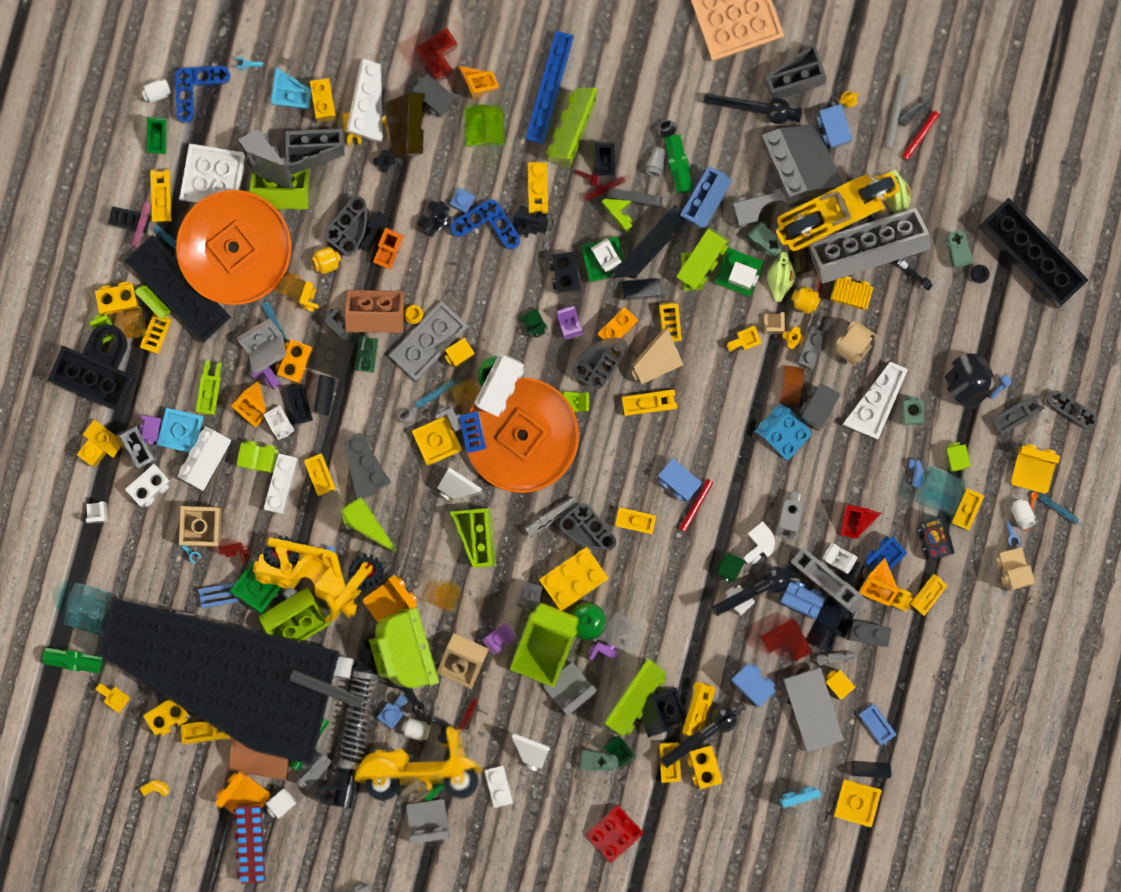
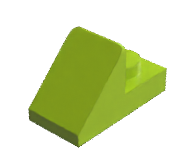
M604 199L602 201L603 207L627 233L632 229L631 222L633 221L626 213L622 214L621 212L629 207L632 201Z

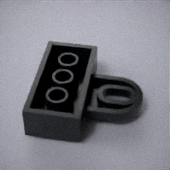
M106 324L93 330L83 353L62 345L47 381L122 412L136 379V376L119 370L128 346L126 335L120 328ZM113 333L115 335L114 344L108 353H104L101 349L103 341L107 334Z

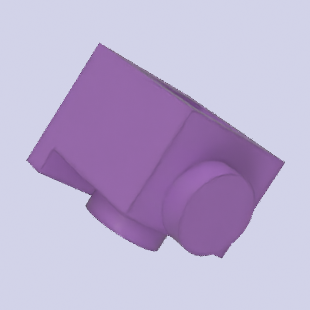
M142 415L141 419L144 421V424H141L139 432L146 444L153 445L154 442H158L163 420Z

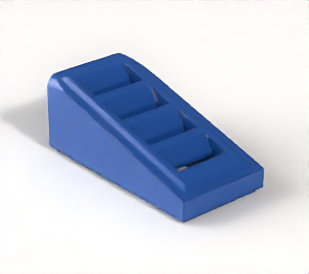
M479 411L459 415L467 453L487 449ZM475 418V422L466 424L465 420ZM477 425V429L471 431L467 430V427ZM478 433L479 437L469 438L471 434ZM479 440H480V444H479V445L471 446V443H470V442H475V441H479Z

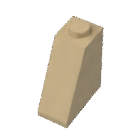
M666 328L656 336L632 364L634 370L631 373L635 381L639 380L641 384H644L683 365L670 333Z

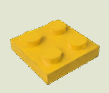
M447 415L412 431L427 466L463 451Z
M844 779L834 817L872 827L881 789Z

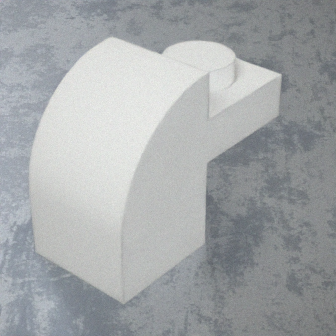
M762 521L747 534L757 547L743 558L746 564L750 562L755 564L762 558L760 553H763L768 558L774 550L775 539L773 533Z

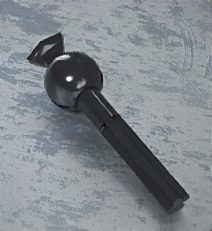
M705 93L703 102L767 115V119L773 124H783L788 119H793L800 123L802 116V107L790 108L789 103L782 98H775L768 104Z
M788 562L785 569L778 566L770 567L765 571L762 581L711 607L712 613L719 616L768 590L773 593L782 592L787 588L790 578H800L797 568L790 562Z
M739 702L738 706L732 708L728 706L716 708L712 713V721L663 756L660 761L667 769L716 732L732 731L737 725V716L741 714L740 711H745L747 708L742 702Z

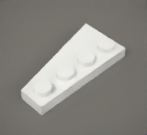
M362 59L360 61L346 132L381 143L383 142L381 65Z
M890 362L843 423V426L878 440L908 369Z

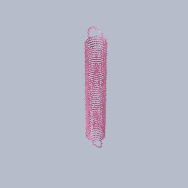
M144 202L140 221L138 222L137 231L132 242L133 246H135L136 238L137 248L140 244L139 239L143 234L142 230L144 231L143 226L145 227L147 222L146 216L148 217L149 215L146 202Z

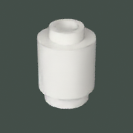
M159 79L144 86L145 90L142 91L146 102L150 100L151 104L168 97L167 95L171 93L166 79L162 81Z
M1023 499L1015 501L1010 510L1017 525L1021 526L1022 529L1035 525L1036 517L1029 502L1023 501Z
M409 718L408 721H404L402 732H405V737L419 741L427 740L431 725H427V722Z

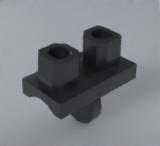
M431 200L427 206V210L432 213L429 219L421 216L417 222L422 230L433 238L437 231H442L443 227L447 229L451 227L447 222L450 218L448 215L450 208L442 201L438 203Z
M521 205L518 212L515 211L512 225L518 226V230L525 232L524 238H528L529 233L537 235V232L545 234L548 225L547 213L538 211L536 217L531 216L528 213V207Z

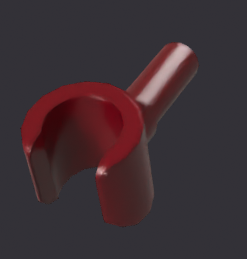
M579 170L576 171V175L590 179V186L600 187L601 178L598 175L586 174Z

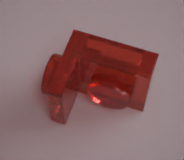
M242 542L219 547L220 555H225L228 558L237 556V552H240L241 562H247L246 557H249L248 547L244 546Z

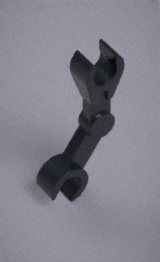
M904 258L893 261L903 270L905 269L910 277L918 280L920 285L927 291L934 286L928 278H922L915 270L911 269Z
M385 682L386 686L400 689L408 695L412 703V711L417 714L415 706L418 704L422 706L423 711L425 710L424 704L418 701L413 688L400 687L394 684L389 685Z

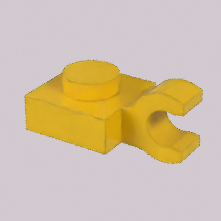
M754 325L738 332V339L727 343L726 346L729 352L741 346L746 351L762 344V341Z
M100 683L96 688L98 692L107 697L104 703L118 713L122 711L131 698L116 686L110 690Z

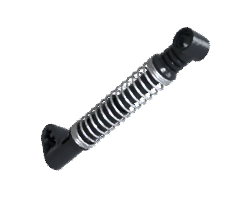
M365 635L359 642V652H361V655H358L360 660L358 659L357 662L360 663L354 668L352 675L357 677L352 678V680L358 681V683L351 684V686L357 689L350 690V692L362 697L364 701L360 708L354 706L347 709V711L353 713L346 715V717L352 720L348 719V721H345L347 727H344L346 733H343L345 739L342 740L344 745L341 746L343 751L340 752L342 758H339L340 761L338 762L337 770L339 771L337 786L321 785L316 789L315 797L324 805L353 809L357 786L354 778L360 761L364 760L361 758V755L365 754L362 752V749L365 748L363 745L366 742L364 737L367 736L365 731L369 729L366 725L370 723L364 720V717H371L365 714V711H371L366 705H372L367 699H373V696L368 695V693L375 692L369 689V687L376 686L370 683V680H377V671L375 670L376 667H374L376 663L374 662L372 649H367L365 642L367 639L376 638L375 635ZM349 769H350L348 784H346V783H347L348 772H349ZM334 788L337 789L334 803H332L331 797H326V800H324V797L321 796V793H324L326 789L330 794H333Z

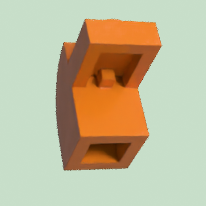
M388 227L385 228L373 262L391 270L398 252L401 250L405 235Z

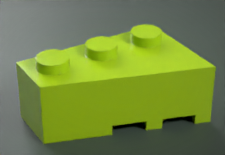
M712 227L708 228L680 270L677 278L695 290L698 286L702 288L708 279L705 276L709 270L712 272L718 264L716 260L719 255H724L729 247L727 243L730 239Z
M492 509L450 512L473 568L496 567Z

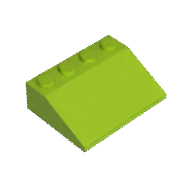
M576 88L574 93L570 92L567 100L569 107L567 110H563L560 118L563 122L560 128H556L553 138H555L554 145H549L546 153L549 156L548 162L570 169L596 104L597 88Z
M362 498L357 499L341 510L343 512L341 518L350 529L354 528L357 532L393 553L397 551Z
M647 659L604 724L623 737L625 734L629 736L635 727L632 724L636 718L640 719L644 714L645 709L643 707L648 701L649 696L655 695L654 690L656 687H662L667 677L664 676L666 671L650 659Z

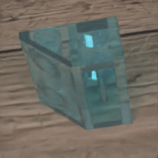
M930 466L916 502L953 516L961 499L966 481Z
M75 582L68 596L64 625L101 635L109 612L112 593Z

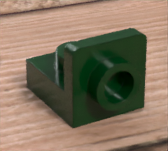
M537 308L520 316L530 338L533 336L538 338L545 334L547 325L544 323Z

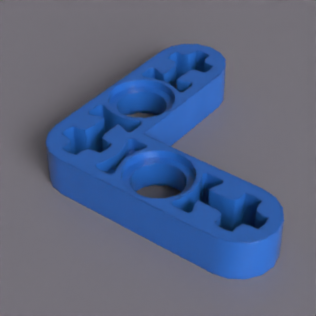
M224 66L188 67L177 70L175 73L176 115L180 122L188 124L194 119L193 86L227 84L231 79L228 68ZM202 71L208 73V78L205 81L198 79V74ZM211 71H213L214 75H219L220 71H224L227 76H224V80H220V77L217 76L214 77V81H211ZM185 72L189 76V78H186V85H190V87L179 88V85L183 86V81L179 76H182ZM182 91L190 93L188 100L182 101L179 96ZM180 104L186 105L187 112L191 113L187 116V119H184L183 116H180L184 113V107L180 106Z
M487 200L454 220L451 224L452 234L455 237H463L489 221L507 249L514 250L520 244L519 235L500 204L495 200ZM489 204H491L492 206L496 205L497 207L495 208V213L489 211L488 213H486L487 218L484 219L483 213L480 211V209L483 208V211L485 212L486 210H488ZM474 213L481 216V220L477 224L470 221V216ZM467 218V222L471 226V228L468 229V226L466 225L462 228V233H460L459 231L455 232V225L459 224L460 226H462L463 224H465L464 219ZM498 220H505L507 227L500 230L496 227V223ZM509 229H511L512 231L509 232L511 238L516 237L515 245H512L511 243L507 244L506 242H508V237L506 236V234L502 237L501 234H504L507 231H509Z

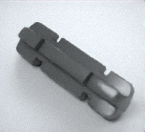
M928 97L923 98L920 103H917L908 110L906 115L904 114L899 118L900 124L904 127L907 126L911 120L913 121L925 111L924 109L927 110L932 105L931 100Z

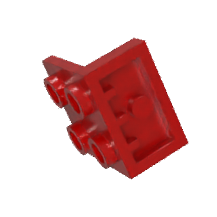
M617 804L585 836L612 863L633 845L644 832Z

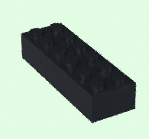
M1009 197L979 225L980 230L1057 309L1088 281L1085 275Z

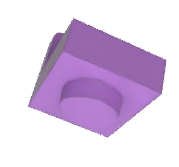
M575 306L557 311L559 324L565 340L583 335Z
M600 642L597 645L593 644L588 652L591 655L589 658L591 661H593L598 651L613 660L616 659L619 653L616 652L617 648L609 643L603 645Z

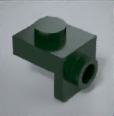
M620 736L612 737L607 741V745L604 746L609 754H614L617 757L618 766L621 769L636 758V755Z

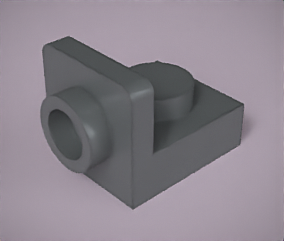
M331 308L324 315L325 319L323 321L341 339L346 334L343 330L345 325L338 319L334 321L341 311L338 308L334 310Z

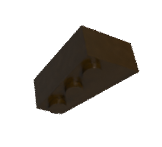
M407 93L383 103L394 159H410L423 154L424 129H421L422 117L425 115V111H422V99H425V93Z

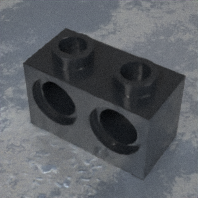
M575 251L552 254V260H549L550 271H554L555 278L552 279L553 290H557V295L580 292ZM564 259L568 262V266L560 268L557 265L558 261ZM563 278H568L571 281V285L563 287L560 281Z

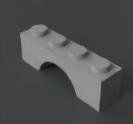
M778 188L773 190L772 194L766 195L764 192L754 195L755 198L747 200V197L737 199L736 203L733 204V210L738 228L757 224L759 213L770 204H782L793 210L805 203L791 208L783 189Z
M802 548L791 561L796 568L850 612L854 613L865 600L858 591L833 573L805 548Z

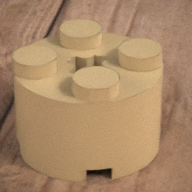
M852 321L847 328L846 336H841L836 342L835 350L838 355L856 366L857 362H860L872 347L869 343L871 340L875 341L877 335L860 322Z

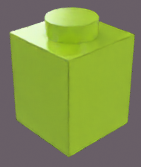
M960 442L949 444V448L945 450L949 471L954 472L970 468L966 444L960 445Z

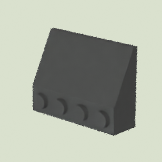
M816 124L779 128L762 135L763 147L791 208L844 185Z

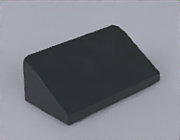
M660 278L622 281L624 301L662 298Z
M319 375L313 410L315 414L330 415L335 379L332 377Z
M303 384L282 389V399L292 427L313 421Z
M852 761L851 775L890 778L892 777L891 765L881 762Z

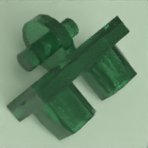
M359 336L355 371L374 373L378 338Z

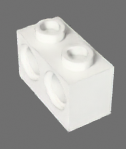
M153 464L125 490L140 507H149L155 502V496L159 493L162 495L170 488L169 484L171 481L157 465ZM155 476H160L162 479L158 486L152 484V479ZM144 488L147 490V496L140 499L138 491Z

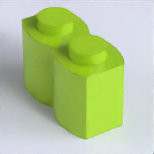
M246 440V443H241L236 466L273 474L279 450H276V446L265 444L264 447H259L257 442Z

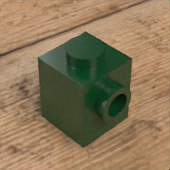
M728 552L725 559L720 558L716 566L719 569L717 572L720 575L719 579L726 583H730V581L735 582L745 560Z

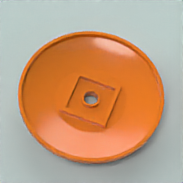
M224 190L203 198L188 211L177 234L176 255L185 279L199 294L221 304L240 305L264 297L279 284L290 262L291 238L284 218L270 202L251 192ZM232 241L238 243L239 247L236 252L228 250V244Z
M521 377L517 378L514 384L515 390L511 396H508L506 408L499 416L493 415L477 407L475 404L472 405L469 413L479 411L487 449L467 454L476 471L492 485L510 492L527 493L552 485L566 473L578 450L579 426L572 406L562 393L543 381ZM475 418L467 419L466 424L475 422ZM477 425L467 427L468 431L477 429ZM524 429L528 432L526 440L519 439V430ZM478 433L469 435V438L479 437ZM479 440V441H475V442H470V443H471V446L479 445V444H480V440Z

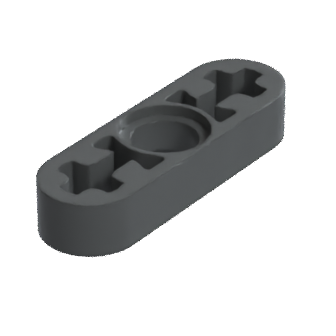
M613 188L608 189L607 199L632 201L631 204L661 208L663 198L660 196Z
M1053 391L1048 395V405L1084 429H1092L1097 425L1098 418L1096 414L1061 391ZM1059 395V400L1063 403L1065 402V400L1068 401V403L1064 405L1063 410L1060 409L1062 404L1058 402L1056 404L1052 403V396L1055 397ZM1069 405L1077 407L1076 415L1068 414L1067 407ZM1083 410L1084 413L1082 415L1086 418L1091 416V421L1093 422V424L1090 423L1086 425L1085 419L1081 417L1079 418V420H1077L1076 418L1081 414V411Z

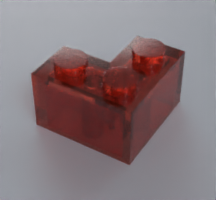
M446 27L417 46L415 50L431 76L438 83L453 74L452 68L444 56L457 49L458 44Z
M795 618L759 636L768 654L784 645L794 662L812 653Z

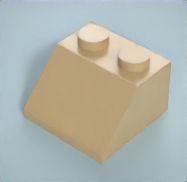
M454 633L441 660L437 674L472 689L489 649Z

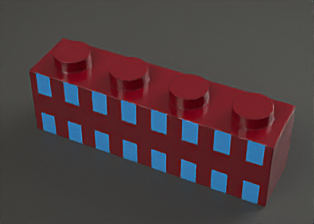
M261 803L238 804L236 809H233L234 821H237L234 837L235 840H238L239 848H236L235 854L236 860H239L240 867H237V879L241 880V884L264 883L266 875Z

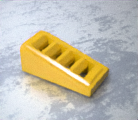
M678 301L659 303L661 329H665V325L676 324L677 327L666 329L669 332L677 331V335H670L673 342L682 341ZM675 308V311L672 312H664L663 310ZM676 316V319L664 320V317Z
M154 313L140 348L159 355L172 319L167 317L160 319ZM156 320L165 322V326L155 323ZM153 327L162 329V333L154 331ZM154 334L156 336H159L160 338L159 340L151 338L150 335ZM148 341L157 343L156 347L147 344Z

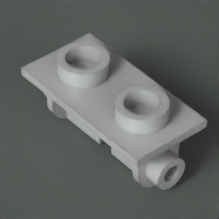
M317 749L313 764H304L292 779L307 791L332 761Z

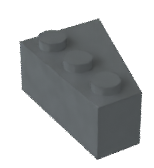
M815 43L766 76V87L771 100L826 85V74Z
M343 129L285 131L286 162L289 166L287 169L291 175L345 156Z
M361 433L344 442L357 499L362 498L365 500L391 484V481Z

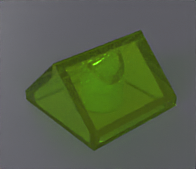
M483 104L465 109L467 147L505 145L503 107Z

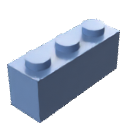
M708 166L680 216L689 224L705 230L732 180L723 172Z

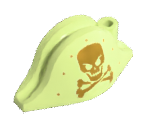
M895 170L889 171V173L894 175L900 190L897 194L884 201L894 214H898L908 210L912 196L911 190Z
M780 252L767 272V282L776 302H782L795 282V272L788 254L785 252Z

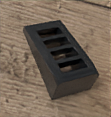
M112 206L108 225L136 232L141 213ZM117 213H121L119 223L116 222ZM125 214L128 215V219H127V224H126V225L123 224V223H124ZM151 215L146 216L147 222L145 227L143 226V234L148 233ZM133 216L136 217L134 227L131 226Z

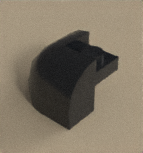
M970 353L962 355L951 362L954 367L944 378L949 385L947 390L951 396L962 405L975 409L991 392L989 388L991 377L994 375L984 356Z

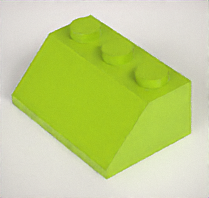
M310 168L292 174V189L256 176L252 171L249 191L264 198L278 210L308 209Z
M308 587L258 617L267 634L298 642H303L331 624L325 622L326 615Z

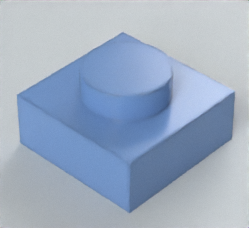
M458 188L450 206L468 213L476 196Z

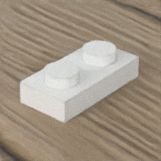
M504 766L485 770L494 808L512 804L513 801Z

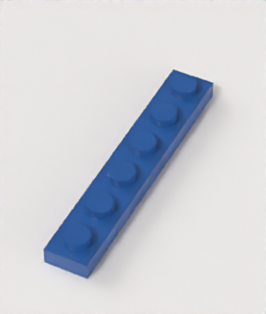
M560 31L555 32L527 131L526 141L541 145L545 143L574 35Z

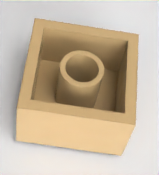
M181 506L179 545L220 547L222 509L219 507Z

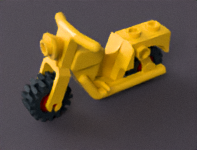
M281 535L279 539L269 537L267 545L264 547V559L263 554H260L259 561L254 563L253 572L256 573V581L263 584L278 585L281 588L295 589L303 577L309 578L314 584L315 596L325 600L330 608V614L325 617V622L331 623L337 619L341 612L349 619L351 615L355 616L357 604H354V599H356L361 591L365 592L366 589L372 591L373 587L377 589L378 584L381 585L384 567H382V562H379L377 557L373 559L371 554L370 557H367V554H363L362 558L358 555L357 560L354 558L349 565V583L345 588L339 560L334 551L294 543L293 539L289 541L287 536H285V539H282Z

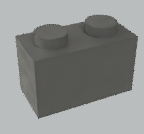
M428 73L412 89L413 93H425V99H422V103L428 106L427 110L434 117L438 115L442 118L456 102V98Z
M130 426L115 434L133 469H139L154 460L137 426Z
M852 621L848 640L888 647L892 628Z

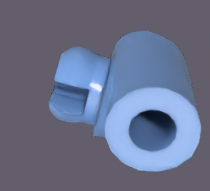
M910 459L908 468L914 469L911 485L921 487L924 475L921 461Z

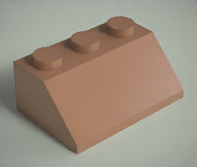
M347 290L345 308L346 332L403 333L405 291Z
M232 739L229 771H243L246 774L286 780L290 760L254 752L237 740Z

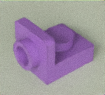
M269 366L263 371L252 374L255 380L265 374L266 376L263 379L268 387L273 386L274 389H277L281 386Z
M504 623L482 641L491 653L496 655L513 642L517 636L513 629L507 623Z

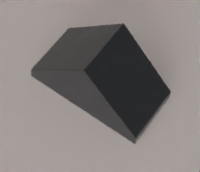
M614 142L595 143L596 175H615Z

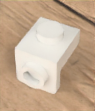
M608 239L591 248L598 263L605 272L616 269L618 264L622 262Z
M831 543L823 556V560L847 574L858 558L834 543Z

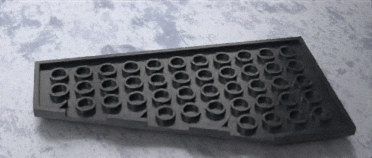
M112 598L98 655L254 752L312 765L329 696L290 681V676L293 671H297L332 685L340 651Z

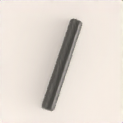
M297 671L291 673L290 681L358 708L362 706L364 699L360 696Z

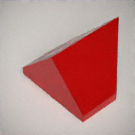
M846 505L844 507L840 536L859 539V536L882 513L863 507Z

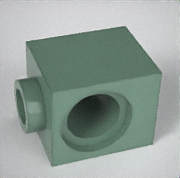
M907 397V400L902 402L903 425H922L924 423L923 400H918V397ZM915 406L918 410L917 415H910L908 407Z

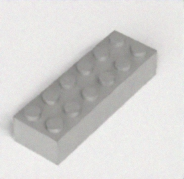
M917 208L829 235L808 246L810 259L822 284L931 249L930 234Z

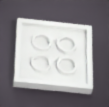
M189 144L180 201L197 203L216 192L240 190L245 165L243 152Z

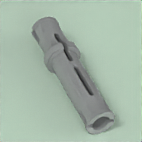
M571 496L543 516H538L537 520L524 527V529L531 538L544 528L548 529L550 524L570 512L578 504Z

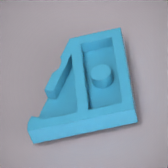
M276 68L271 105L309 110L311 89L302 85L281 69Z

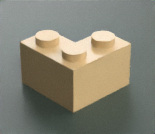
M1022 547L997 554L998 558H995L998 569L1002 570L1001 582L1003 587L1007 588V591L1035 584L1031 566L1026 563Z

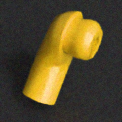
M152 780L140 787L144 796L152 791L160 793L161 796H166L170 792L168 785L159 780Z

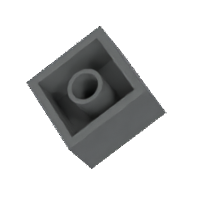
M822 383L818 387L814 385L808 395V398H810L809 403L805 402L798 413L801 415L800 420L820 431L841 394Z

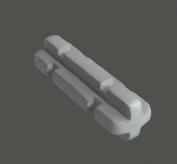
M845 652V654L817 655L816 660L817 665H826V663L854 662L855 657L853 652Z

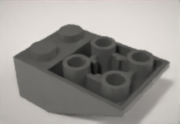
M256 129L238 139L246 162L256 176L289 189L293 188L291 182L293 177L290 171L286 169L289 166L284 157H279L280 154L274 145H270L271 142L266 134L262 135L259 129Z

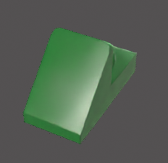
M147 117V153L166 154L167 133L169 130L167 118Z

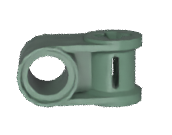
M758 221L746 235L753 244L761 248L769 256L780 254L782 243L762 222ZM770 243H771L772 245H773L774 243H776V244H777V247H776V248H773V249L771 250V249H770Z
M960 230L950 233L946 238V244L952 267L956 269L973 264L972 254L965 234ZM956 237L959 238L960 241L953 242L952 239Z
M581 750L580 770L613 771L618 766V759L614 754Z

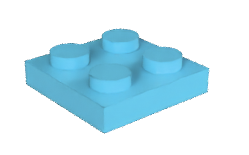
M166 408L157 445L189 453L198 440L204 417Z
M813 786L802 788V793L795 794V792L783 794V798L779 799L780 805L785 808L821 797L820 791L817 788L814 789Z

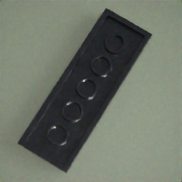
M153 235L125 260L203 343L209 340L232 318L218 302L199 294L188 283L179 267L178 261Z

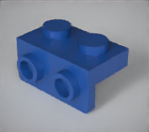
M886 536L879 543L881 547L876 552L871 550L865 556L866 561L864 564L872 572L885 558L891 570L907 552L893 536L890 538Z

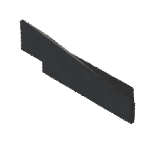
M676 205L667 212L611 275L613 279L617 277L636 278L673 238L672 234L686 224L685 219L680 216L681 212Z
M855 562L848 574L844 573L841 578L858 592L866 580L863 578L865 565ZM831 596L806 637L805 642L828 653H832L837 635L845 638L856 611L854 613L850 612Z

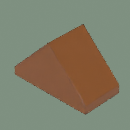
M785 366L779 403L793 406L799 405L805 368Z

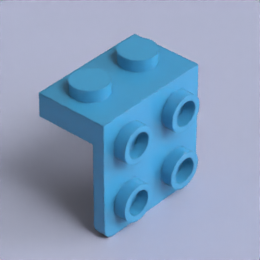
M782 404L773 408L771 414L754 431L758 436L768 441L786 460H789L812 434L811 430L789 408Z

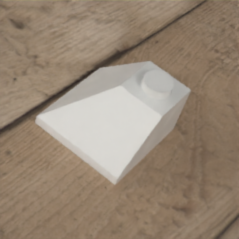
M450 467L437 488L440 491L439 495L446 500L450 498L457 500L481 495L483 492L480 487Z
M513 734L512 739L523 762L527 763L526 767L535 771L538 768L542 769L550 747Z

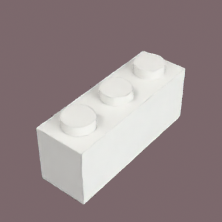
M500 352L474 404L493 415L499 416L506 408L508 396H511L515 390L514 384L517 378H521L524 372V364Z
M205 426L204 430L200 432L195 446L190 450L185 464L181 466L177 477L204 491L231 440Z
M278 454L264 510L285 515L299 463L298 458Z

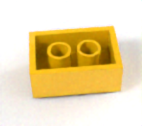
M586 547L543 576L539 581L558 609L563 611L609 578Z

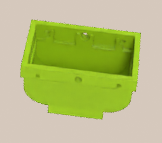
M540 603L536 611L531 613L510 670L555 688L577 633L578 617Z
M418 608L396 610L397 613L383 617L376 626V638L369 639L379 677H386L394 685L408 688L439 683Z

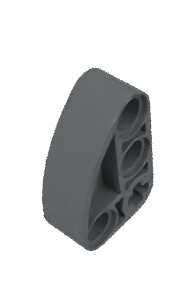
M352 197L325 231V238L328 243L346 257H352L358 252L361 247L360 244L365 239L367 233L368 211L366 202L362 197ZM361 202L363 207L360 210L353 209V204ZM345 216L351 218V222L348 225L341 224V219ZM338 232V238L336 239L333 237L332 239H330V233ZM352 243L354 248L352 251L347 252L344 250V245Z
M610 338L591 345L576 360L572 367L573 375L590 387L601 389L626 352V341L622 338Z
M581 503L560 520L561 531L581 546L599 551H610L616 545L615 536L588 504ZM580 508H586L588 510L586 512V517H584L583 515L582 517H580L578 515L580 513ZM565 520L573 521L574 527L566 530L563 527ZM598 522L601 526L600 531L592 532L590 530L591 523ZM603 538H612L613 545L605 547L602 544Z

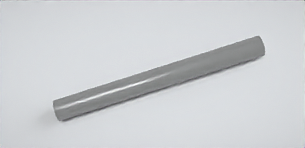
M905 74L900 75L885 144L887 149L893 148L908 75Z

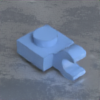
M401 694L394 705L388 702L377 718L394 729L404 715L400 709L407 701V698Z

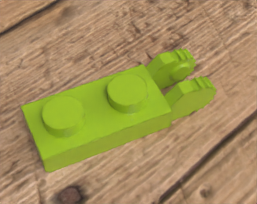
M206 360L200 380L196 413L215 416L222 363L217 362L215 376H208L211 364L210 361Z

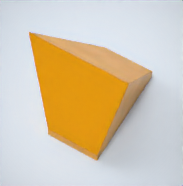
M458 66L472 99L500 88L493 71Z
M259 380L246 389L231 405L233 409L255 428L265 418L264 414L267 413Z
M885 558L867 577L859 593L890 607L899 589Z

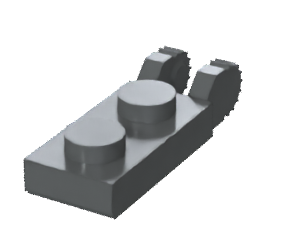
M818 313L813 316L810 326L807 327L795 358L796 363L808 369L814 368L827 335L826 333L829 331L832 322L830 319L825 318L821 324L822 315Z
M1038 395L1026 401L1023 400L990 420L999 436L1033 418V415L1045 409L1044 405H1040L1033 411L1029 410L1027 405L1039 399Z

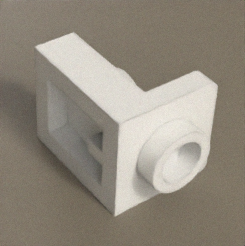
M280 405L264 414L278 440L294 432V428Z

